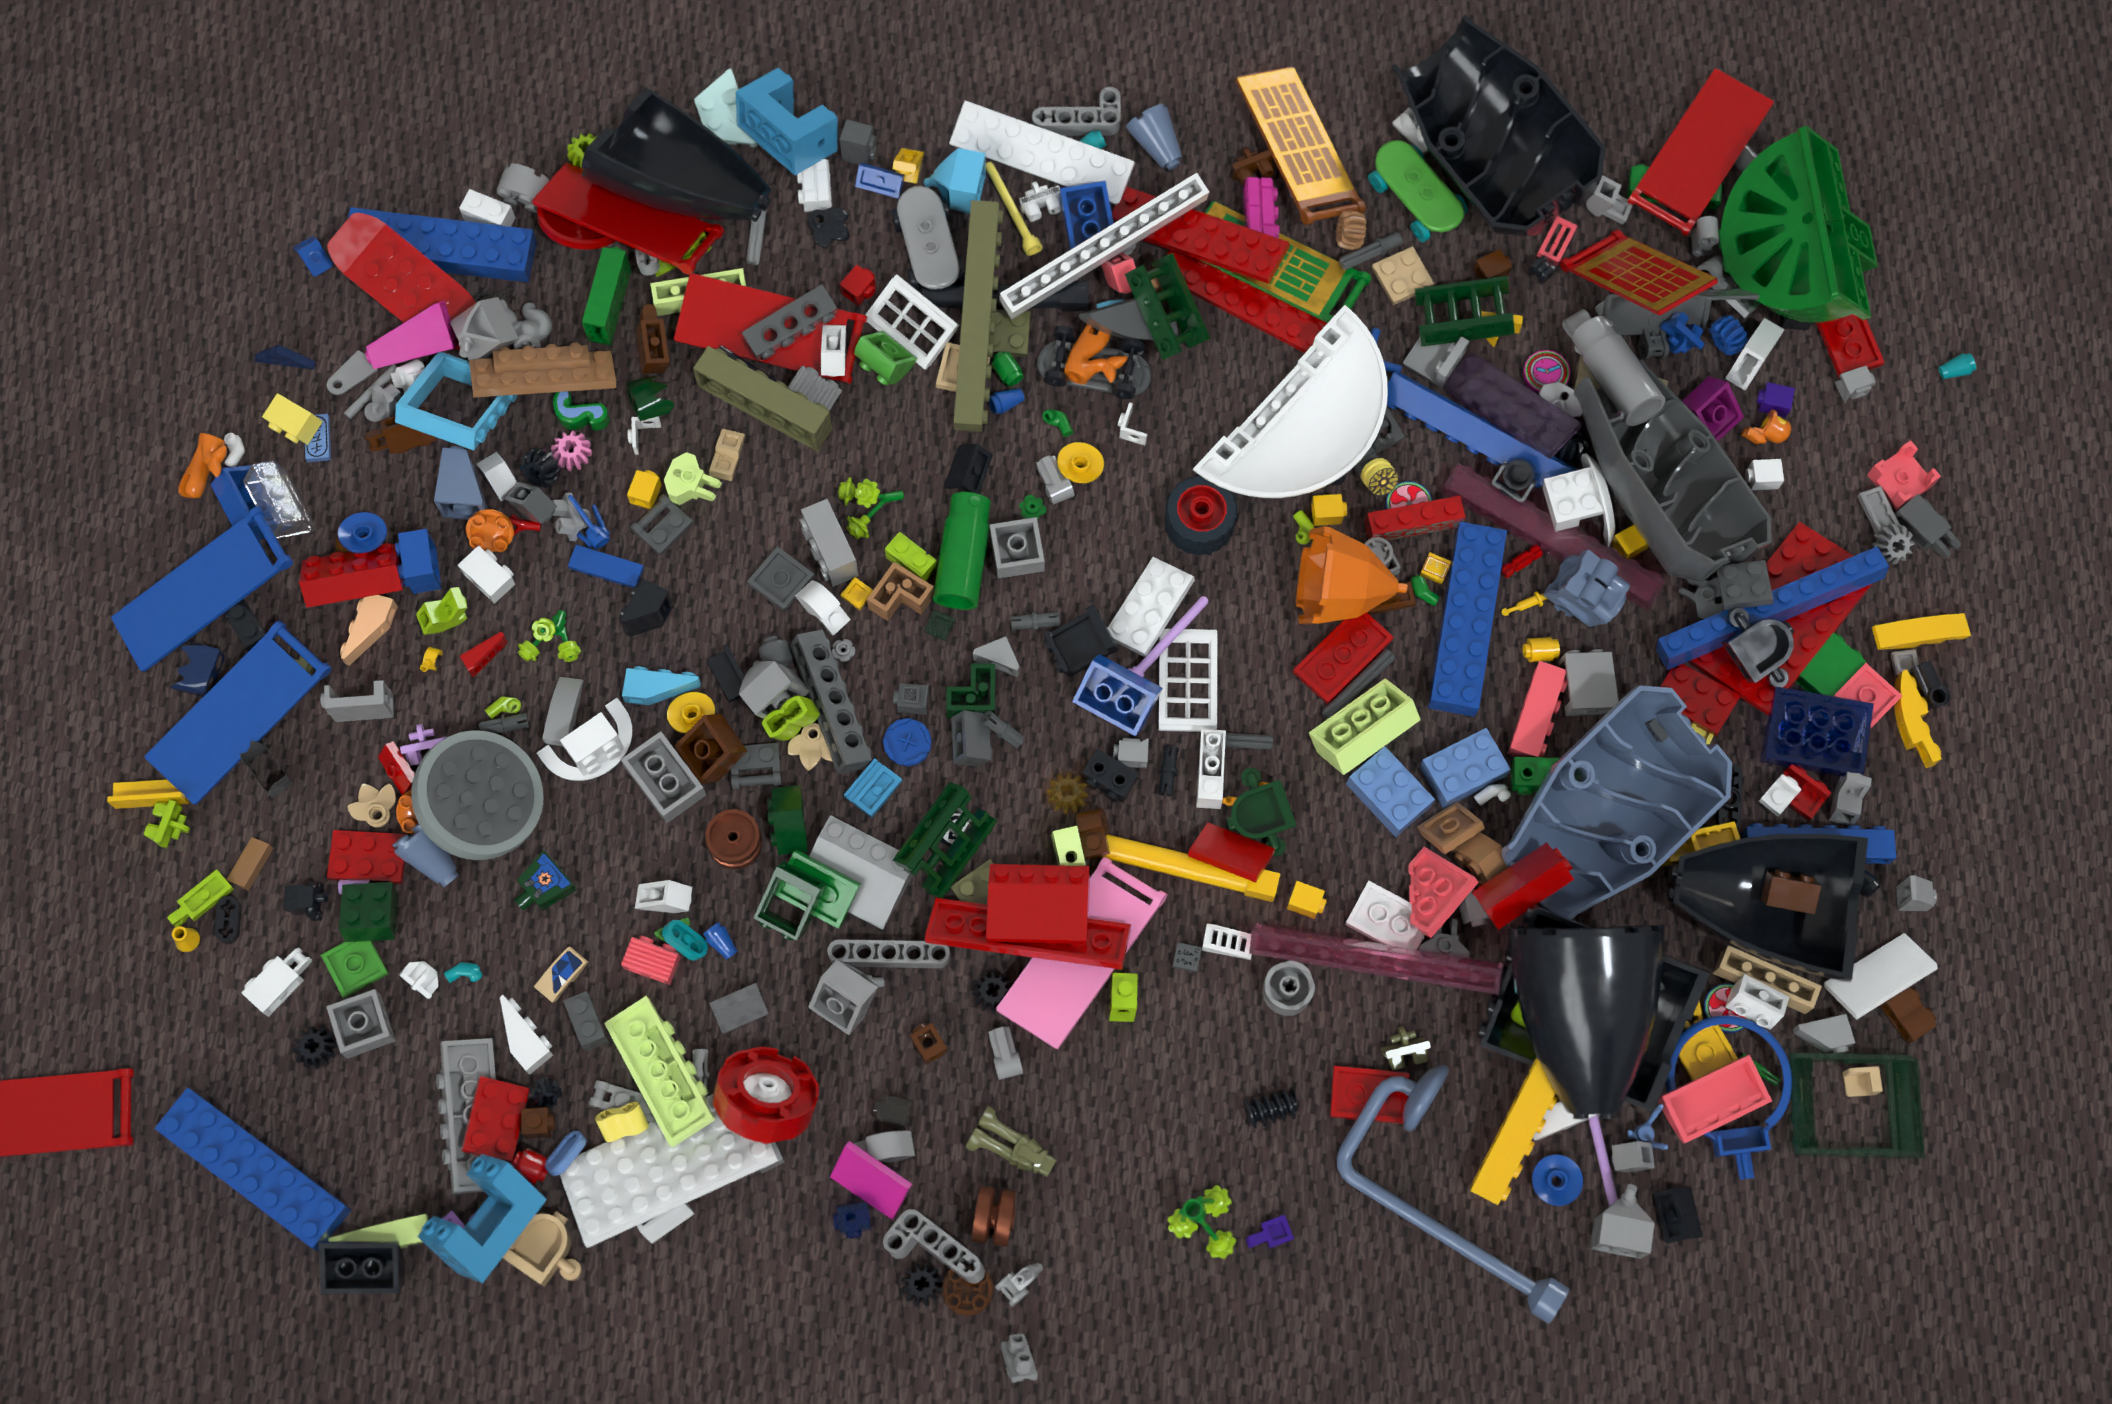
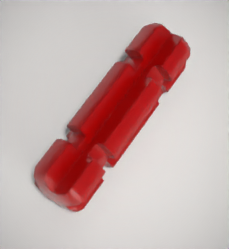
M1533 545L1528 551L1522 552L1511 559L1510 562L1501 566V574L1505 578H1509L1514 572L1520 571L1531 564L1533 560L1535 561L1543 554L1542 549L1538 545Z

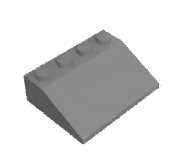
M831 815L819 834L809 856L861 884L848 913L881 930L886 926L913 877L912 874L907 873L904 868L892 861L899 850Z

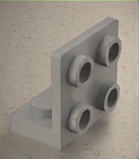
M1461 336L1457 344L1453 342L1421 347V339L1419 337L1403 361V366L1442 388L1465 354L1469 341Z

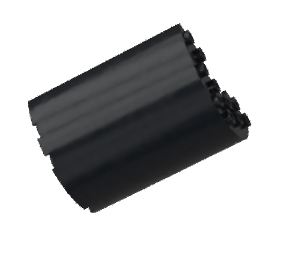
M1532 906V908H1527L1522 926L1518 925L1517 929L1592 927L1537 906ZM1508 944L1505 952L1506 964L1505 966L1500 965L1496 975V985L1498 986L1495 994L1491 993L1487 1003V1019L1485 1023L1482 1022L1477 1036L1481 1037L1480 1046L1532 1065L1537 1056L1533 1050L1527 1030L1511 1019V1012L1518 1001V995L1515 993L1510 945ZM1663 955L1661 982L1665 989L1660 992L1652 1038L1636 1079L1625 1099L1626 1102L1652 1112L1654 1111L1672 1068L1671 1058L1687 1019L1691 1020L1710 972Z

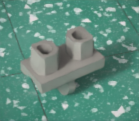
M392 384L384 389L379 385L373 387L372 402L367 404L364 410L366 418L376 422L394 416L396 414V400L401 397V392Z
M565 493L562 500H552L557 505L552 516L561 517L555 523L557 533L567 534L569 541H576L577 533L581 529L586 528L587 524L568 498L572 493ZM583 509L588 518L591 519L589 510Z
M1010 1335L1008 1342H1001V1350L1011 1382L1023 1381L1024 1379L1037 1380L1038 1374L1025 1335Z

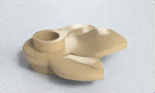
M817 723L804 727L801 734L793 737L789 742L788 754L800 755L801 763L808 771L817 765L821 757L833 762L821 728ZM816 731L818 735L816 738H810L809 733Z
M362 784L359 790V802L348 805L349 813L354 819L367 821L372 827H383L388 823L390 819L389 810L396 802L394 788L391 784H387L378 791L370 785ZM377 812H381L382 817L378 820L374 819V815Z

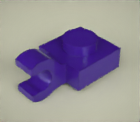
M1285 1215L1261 1223L1262 1232L1248 1236L1245 1240L1249 1249L1264 1242H1267L1268 1248L1271 1249L1292 1241L1294 1237Z

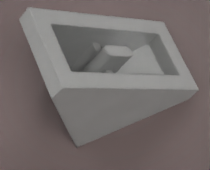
M1006 636L974 649L973 661L981 664H995V669L1018 677L1019 664Z

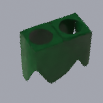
M657 376L626 382L630 404L640 421L669 414L674 408L673 401L654 397L655 394L669 387L661 382L650 381Z

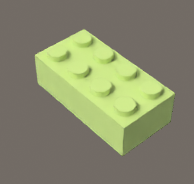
M1385 678L1309 732L1316 752L1340 773L1345 775L1419 722L1420 717L1413 699Z

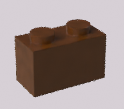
M1776 869L1775 872L1767 871L1761 900L1767 906L1815 914L1821 885L1815 880V877L1807 874H1800L1799 877L1791 876L1790 872Z

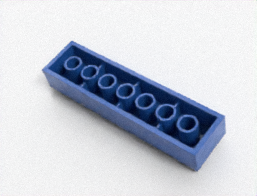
M350 207L348 218L354 213H363L378 218L445 273L529 283L537 244L533 229Z
M1460 522L1458 525L1427 708L1475 717L1479 710L1507 530Z
M188 1087L154 1128L314 1250L319 1251V1243L327 1242L328 1238L333 1235L352 1210Z

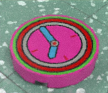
M1549 350L1538 351L1531 355L1523 369L1525 384L1530 390L1540 393L1545 384L1561 382L1566 385L1570 377L1568 362L1560 354Z

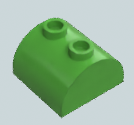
M884 331L862 336L854 351L855 356L861 360L859 365L867 371L874 370L878 374L877 380L884 385L899 382L917 361L914 355Z

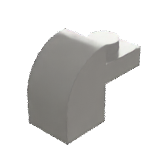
M1603 175L1600 183L1586 202L1587 208L1595 216L1600 217L1603 214L1622 225L1627 221L1632 205L1627 203L1628 199L1618 194L1622 185Z
M1847 772L1845 777L1841 776L1833 794L1829 821L1854 826L1861 815L1862 800L1871 787L1872 778Z
M911 1131L880 1133L853 1143L881 1163L898 1162L915 1156Z

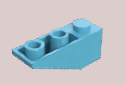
M635 666L634 669H626L622 697L625 703L651 705L701 687L699 676L691 672L673 674L666 669H658L656 672L648 671L645 667Z

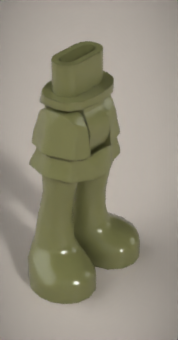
M988 1106L977 1126L1001 1136L1015 1146L1012 1149L976 1127L965 1148L970 1151H975L979 1148L990 1150L1009 1161L1010 1165H1016L1017 1169L1033 1170L1034 1174L1039 1172L1048 1177L1057 1159L1048 1155V1150H1043L1034 1138L1030 1139L1026 1134L1022 1135L999 1121L996 1117V1111Z

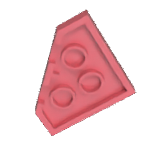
M1423 847L1408 865L1409 874L1411 875L1409 897L1412 904V914H1410V923L1415 929L1432 938L1479 882L1471 874Z

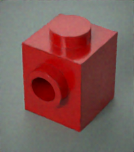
M856 265L839 284L840 293L859 307L866 298L870 299L876 291L874 274L869 269H863Z

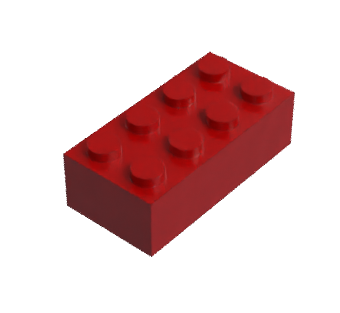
M384 543L377 549L367 553L335 552L330 556H312L303 560L299 584L306 608L403 590L404 579L400 578L398 565L402 564L401 556L398 557L395 544Z

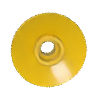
M1076 442L1068 444L1061 449L1058 454L1057 465L1062 475L1076 483H1089L1101 475L1104 468V460L1101 453L1095 447L1086 443Z
M685 693L672 701L667 710V719L674 730L686 734L703 715L715 714V706L711 698L703 693Z

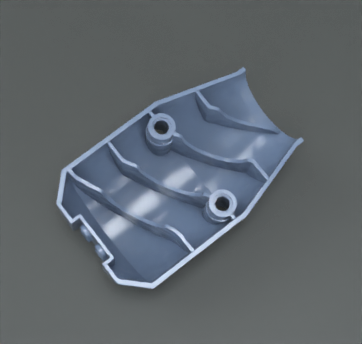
M1641 685L1632 688L1551 766L1510 842L1503 847L1502 857L1507 868L1546 842L1552 849L1557 847L1563 857L1565 856L1573 868L1569 872L1574 880L1539 903L1546 910L1572 920L1584 910L1651 876L1731 797L1732 761L1718 744H1706L1704 737L1694 731L1690 726V720L1681 714L1687 706L1672 688ZM1655 718L1668 734V738L1664 742H1656L1644 723Z

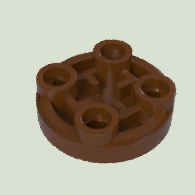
M967 1263L963 1264L968 1271L971 1270L973 1272L976 1269ZM950 1269L942 1284L944 1289L942 1295L946 1305L953 1312L962 1316H973L982 1312L989 1305L993 1296V1283L986 1270L980 1282L969 1283Z

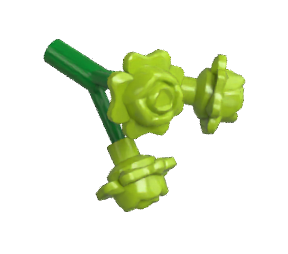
M851 477L847 479V482H841L838 498L844 500L846 506L854 497L858 499V505H864L866 508H870L871 504H876L877 499L880 500L867 515H863L860 519L853 516L847 517L848 526L846 529L849 531V534L856 539L860 537L869 538L866 525L871 521L870 518L885 503L903 500V492L900 490L880 494L877 482H871L869 479H865L863 483H858L857 488L852 483Z

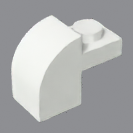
M812 580L795 595L806 611L816 616L831 635L836 634L850 621V618L839 606V601L823 585Z

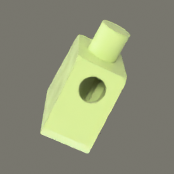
M1077 826L1053 831L1051 839L1058 865L1085 866ZM1066 854L1074 855L1075 862H1067Z

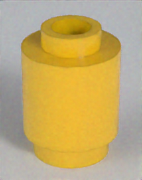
M1552 637L1528 638L1526 643L1523 644L1522 652L1524 658H1527L1529 662L1553 661L1554 658H1559L1560 645L1559 641L1552 639Z

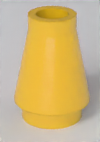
M178 926L172 931L175 945L180 951H193L200 942V936L193 928Z

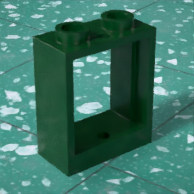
M784 861L776 866L753 918L758 920L759 924L764 928L779 931L785 939L797 941L804 936L827 883ZM782 880L812 895L799 926L769 911Z

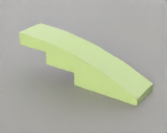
M426 1214L355 1230L328 1239L329 1242L399 1241L400 1247L406 1248L407 1245L422 1243L417 1236L422 1231L423 1225L428 1221V1217Z

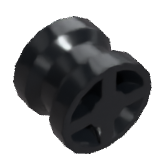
M1542 255L1533 263L1528 272L1531 275H1536L1538 281L1544 284L1555 274L1558 267L1555 264H1550L1548 258Z

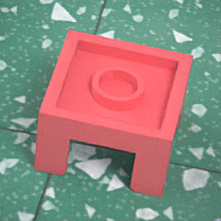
M1912 441L1903 445L1888 460H1881L1875 464L1867 474L1876 487H1882L1888 501L1896 511L1901 509L1917 494L1921 495L1933 487L1941 477L1934 468L1927 474L1913 456L1918 449Z
M1865 663L1827 704L1835 711L1840 707L1844 708L1859 722L1854 728L1864 736L1902 695Z

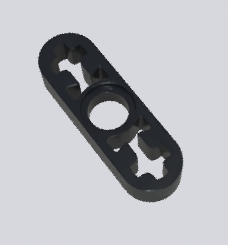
M1732 764V774L1736 775V777L1731 781V794L1734 795L1736 801L1733 805L1724 803L1717 810L1716 825L1725 824L1723 820L1727 818L1728 811L1735 810L1730 813V821H1735L1738 829L1741 824L1742 771L1739 766Z

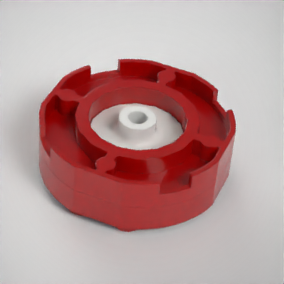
M757 1047L737 1051L725 1060L724 1066L719 1070L713 1093V1106L725 1127L741 1137L763 1144L794 1139L802 1134L810 1125L819 1095L818 1082L807 1064L796 1056L791 1060L778 1055L779 1049L770 1047Z

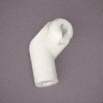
M1494 784L1484 788L1474 798L1482 806L1498 796L1500 801L1504 802L1511 797V792L1508 791V787L1504 784Z

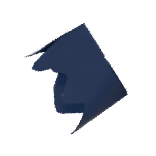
M190 642L194 645L181 646L182 650L188 654L187 656L191 660L189 664L178 668V672L184 677V680L172 685L170 688L204 697L208 693V684L212 677H214L215 686L225 655L220 649ZM221 655L222 663L219 670L216 671V663Z

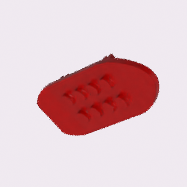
M363 213L352 214L328 242V252L336 267L403 323L441 300H445L451 321L476 303L467 290L387 224L371 215ZM458 345L450 350L460 351V346Z

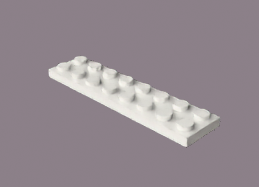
M964 101L949 143L961 149L983 152L988 159L1066 187L1106 181L1109 201L1113 204L1120 202L1135 162L968 101Z

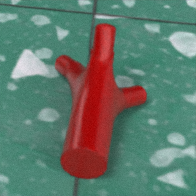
M514 514L509 518L511 523L517 526L514 529L513 536L523 530H541L540 523L520 519Z

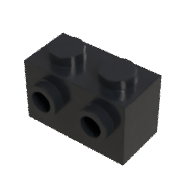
M1096 749L1082 772L1083 783L1093 790L1098 788L1105 792L1104 795L1113 802L1119 800L1122 803L1126 800L1139 777L1137 771L1099 749Z

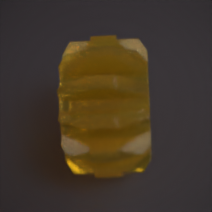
M1068 772L1065 779L1061 774H1058V782L1055 780L1050 781L1052 788H1048L1046 794L1051 796L1048 798L1049 804L1056 803L1054 806L1055 811L1063 807V814L1066 815L1068 808H1071L1072 812L1076 813L1077 806L1084 807L1085 802L1083 799L1088 798V793L1083 790L1086 789L1087 785L1086 783H1079L1080 776L1071 779V773ZM1063 791H1072L1071 795L1068 794L1066 795V797L1063 796Z

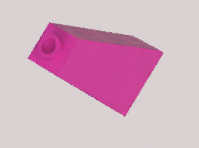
M445 300L435 303L366 346V359L369 364H372L373 369L446 351L458 346L459 344L450 323L451 319Z

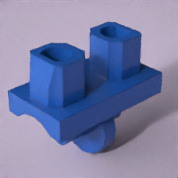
M1675 312L1670 321H1662L1660 328L1669 335V350L1673 354L1679 352L1686 353L1687 350L1694 347L1702 349L1705 344L1700 340L1703 332L1701 327L1695 324H1689L1688 327L1685 326L1689 317L1684 312Z

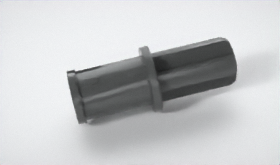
M987 711L984 714L989 719L982 717L981 723L995 732L997 738H1003L1015 748L1023 744V735L1013 729L1008 721H1003L992 711Z
M526 713L508 717L501 715L502 718L479 723L480 731L495 734L502 732L508 734V731L529 728L528 721L518 723V721L528 719Z

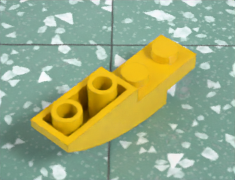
M1906 669L1896 677L1894 687L1902 695L1894 704L1897 726L1906 750L1916 747L1927 769L1936 765L1942 759L1941 751L1930 736L1928 724L1922 720L1928 713L1927 702L1920 696L1915 678Z

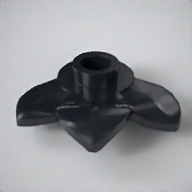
M831 207L826 211L820 209L813 210L807 218V223L811 230H813L814 241L822 248L827 249L831 240H848L850 237L849 231L843 222L848 218L849 214L837 207ZM816 217L821 218L823 222L818 223Z

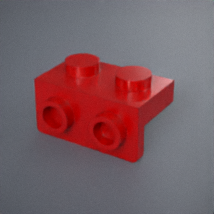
M1790 764L1783 772V775L1793 778L1798 783L1801 791L1788 806L1810 821L1824 801L1831 795V792L1823 782L1808 776L1806 770L1802 767Z

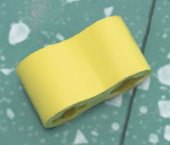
M631 1102L619 1108L604 1110L595 1117L596 1123L606 1142H613L624 1136L640 1134L649 1127V1123L638 1102Z

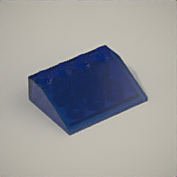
M1775 687L1763 739L1760 762L1785 767L1793 764L1794 766L1802 767L1804 770L1845 777L1847 772L1864 775L1874 703Z

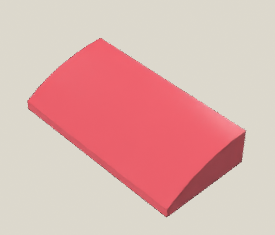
M1750 1055L1734 1060L1661 1095L1658 1099V1103L1663 1105L1662 1111L1683 1144L1772 1102Z

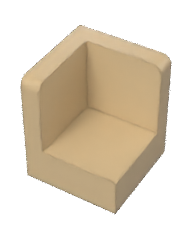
M1879 1066L1849 1068L1843 1072L1847 1097L1872 1096L1883 1091Z

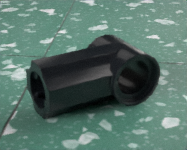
M1931 660L1910 669L1921 692V697L1927 702L1928 709H1936L1949 703L1951 698L1950 691L1942 685ZM1933 692L1938 695V702L1934 701Z

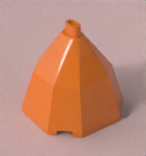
M1323 526L1310 530L1308 536L1313 541L1311 546L1304 547L1301 553L1296 592V607L1303 609V615L1298 616L1299 624H1320L1356 618L1392 598L1396 593L1404 594L1407 592V584L1398 583V579L1367 545L1331 527Z

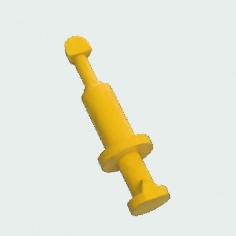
M1535 591L1534 596L1517 602L1516 606L1509 609L1504 608L1502 615L1507 616L1515 610L1522 611L1537 604L1541 607L1543 606L1542 601L1548 598L1543 595L1544 593L1539 595L1538 591Z

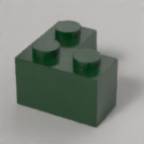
M971 664V687H946L947 718H952L963 710L979 713L992 711L995 714V664Z
M801 785L771 788L772 798H767L769 825H774L775 830L771 832L772 846H777L778 855L792 854L795 850L808 852Z

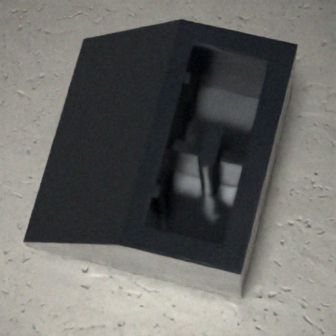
M642 579L641 583L633 588L631 593L632 599L628 606L625 605L622 608L619 618L625 634L629 637L663 627L674 607L669 591Z

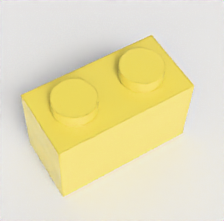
M278 393L262 416L270 422L268 427L279 434L283 430L286 432L285 437L296 444L300 440L306 445L309 444L323 422L309 411Z

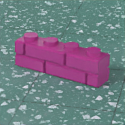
M1247 177L1245 179L1243 188L1244 222L1247 228L1279 238V225H1275V220H1278V206H1274V201H1277L1278 190L1273 188L1272 178L1258 179V177Z

